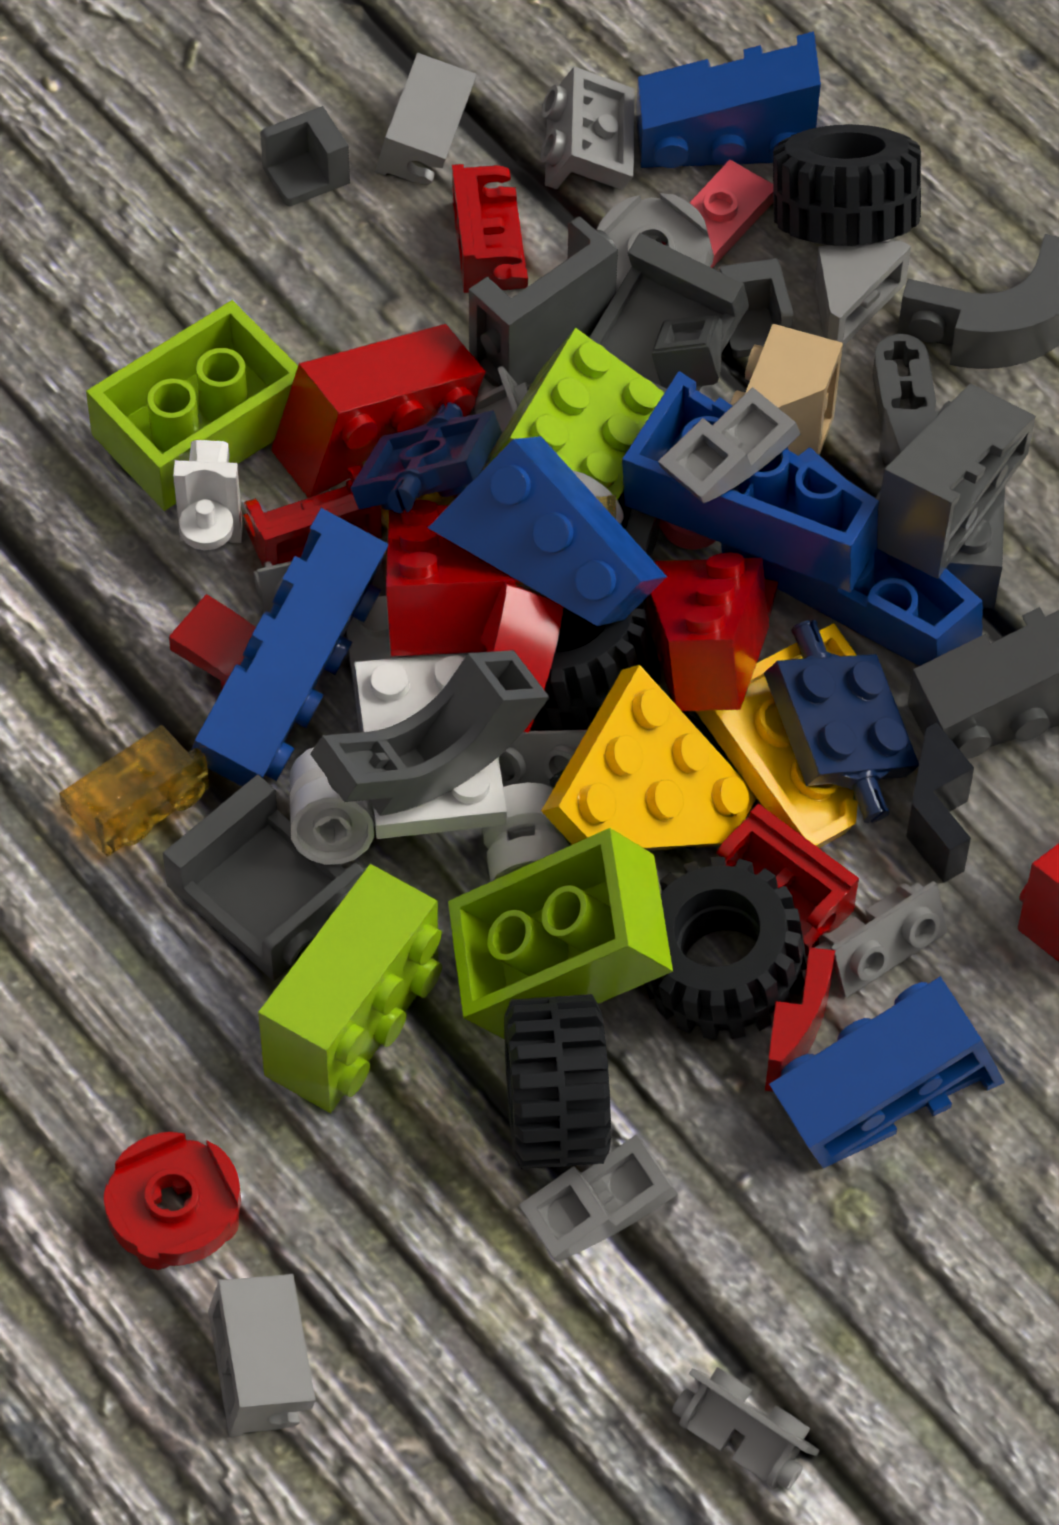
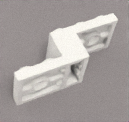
M387 596L378 597L364 623L353 618L346 630L347 639L353 642L348 652L359 732L388 728L420 711L442 691L468 654L452 653L391 657ZM499 757L463 784L420 806L382 816L373 807L377 839L507 825V810Z

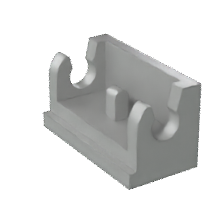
M417 53L385 136L375 172L384 176L389 173L416 183L431 184L435 173L427 168L416 166L412 161H420L427 166L443 169L477 74Z
M293 1274L218 1280L208 1313L229 1437L243 1436V1433L289 1428L300 1424L298 1411L312 1409L316 1400Z

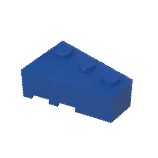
M814 31L796 36L797 45L763 53L761 45L743 50L744 59L711 67L709 60L705 59L639 76L637 82L636 122L641 168L724 166L729 160L737 164L773 163V150L780 141L802 131L816 128L821 82Z
M541 436L513 439L428 527L430 530L596 626L624 620L667 577Z
M940 976L929 984L920 982L905 989L895 999L894 1006L875 1018H863L851 1023L838 1035L837 1042L816 1055L805 1054L794 1059L784 1067L781 1077L769 1085L822 1168H826L897 1134L894 1122L926 1106L931 1115L935 1116L951 1108L952 1102L948 1098L949 1095L978 1081L982 1082L987 1091L1005 1083L983 1040Z

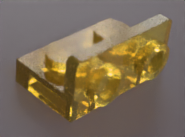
M160 725L59 793L61 807L108 857L124 845L132 846L137 844L149 834L155 824L175 811H184L192 807L202 797L204 791L209 789L206 756L198 748L187 752L165 727Z

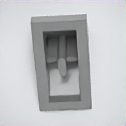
M900 240L856 246H819L814 284L824 338L842 342L844 347L906 284L911 251L910 245Z

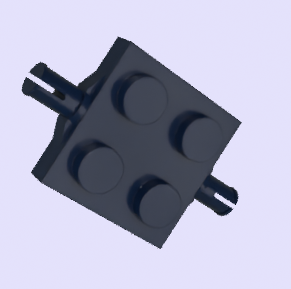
M449 402L446 407L442 404L438 408L437 414L427 424L411 430L382 436L350 487L358 509L381 505V508L384 510H393L401 514L404 509H406V512H409L413 508L416 498H419L421 495L438 492L441 497H449L462 493L479 475L502 433L494 410L463 417L460 407Z
M806 620L800 622L791 629V632L795 637L803 659L776 661L764 672L804 782L806 786L834 784L853 790L863 815L864 823L880 821L886 818L890 811L886 806L877 782L881 779L907 777L919 767V762L877 654L855 656L831 654L826 650L817 621L812 620L810 622Z

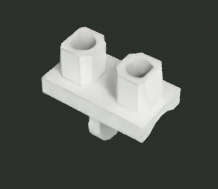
M194 440L191 442L189 461L175 460L173 476L180 541H185L186 544L194 549L204 551L217 549L225 545L227 541L230 543H241L243 524L238 464L229 462V445L227 442Z

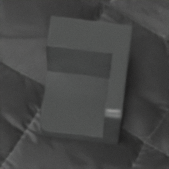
M323 106L266 127L260 132L262 167L287 206L299 204L350 184L349 145Z
M778 258L720 266L719 272L744 283L749 304L748 309L728 341L732 357L749 356L754 344L764 347L772 324L792 329L793 310Z

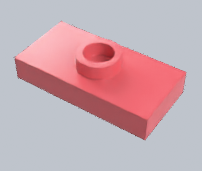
M729 160L689 202L700 212L705 220L714 254L711 268L722 259L774 202L773 184L732 160Z

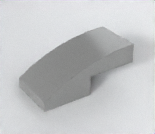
M752 387L715 424L711 425L702 418L658 463L664 471L702 503H706L751 477L786 449L801 434L794 420Z
M636 1134L610 1152L604 1164H593L582 1173L573 1166L520 1203L519 1206L553 1259L558 1262L618 1233L678 1195V1193L649 1149Z

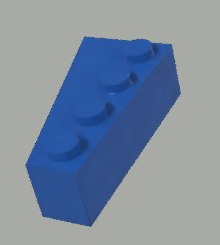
M678 371L622 458L624 505L851 592L877 548L879 500L819 461L813 459L806 462L788 450L787 447L767 465L733 489L715 499L702 503L664 471L658 461L702 418L713 425L733 405L720 397L714 402L696 390V381Z
M320 508L310 527L311 531L301 557L294 556L272 601L274 604L270 612L266 611L263 613L242 656H244V659L240 665L236 664L200 729L189 756L195 762L242 787L257 774L263 779L267 776L277 782L295 749L285 743L294 724L297 723L307 728L324 694L314 690L324 670L336 675L353 643L343 637L353 618L363 623L366 621L382 591L380 588L372 585L389 544L323 508Z

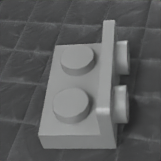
M573 67L559 86L553 85L549 89L542 106V116L547 119L546 138L540 155L541 161L546 163L545 186L558 189L566 177L573 172L618 189H624L633 178L635 88Z

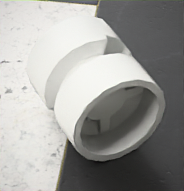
M313 747L301 754L295 760L290 770L291 840L297 851L311 861L324 865L343 864L361 856L368 850L374 839L373 807L369 800L344 802L340 795L331 788L327 777L310 755L314 749Z
M530 782L503 787L507 810V825L482 828L484 845L489 849L487 851V866L490 882L569 846L564 835L541 812L553 790L552 787Z

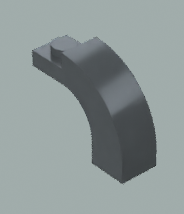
M1045 234L1036 265L1032 272L1021 283L1005 291L989 294L970 293L908 279L902 296L897 334H908L923 342H936L952 346L950 365L964 368L989 369L1009 367L1026 363L1052 351L1059 346V237Z
M514 650L468 653L442 691L411 717L398 724L377 731L322 735L310 755L327 777L331 788L340 795L344 802L369 800L380 816L394 814L420 806L444 795L487 767L524 732L549 696Z

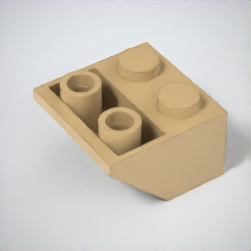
M772 324L764 347L754 344L750 352L745 370V380L750 381L746 392L736 390L730 404L734 405L753 387L797 423L801 435L788 446V450L799 456L810 447L820 455L834 418L843 343Z

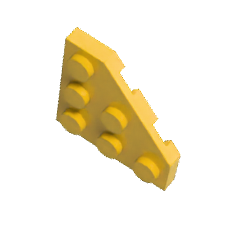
M834 623L819 630L827 652L839 656L857 655ZM796 642L756 664L740 710L696 711V713L761 805L820 849L845 835L856 824L858 802L853 800L854 792L849 788H843L834 784L806 786L764 675V672L776 661L803 659Z
M640 665L623 669L620 672L541 812L572 845L611 828L647 851L693 846L703 848L720 846L746 819L756 800V796L741 776Z

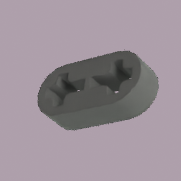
M894 334L882 339L875 349L872 374L881 426L883 425L885 407L900 408L901 399H909L911 409L935 411L936 397L929 354L925 345L918 338L908 334ZM903 359L905 367H909L908 375L899 376L897 363L892 360Z

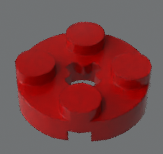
M162 1132L135 1142L124 1150L115 1162V1171L109 1178L108 1185L106 1183L103 1196L107 1222L117 1242L127 1252L137 1256L143 1266L149 1269L161 1270L169 1266H181L200 1261L216 1252L226 1241L233 1238L238 1231L241 1206L239 1178L234 1164L219 1146L207 1140L206 1145L198 1141L186 1140L185 1133ZM167 1187H173L177 1194L189 1192L192 1196L184 1202L183 1208L176 1211L161 1209L157 1206L162 1202L161 1191Z

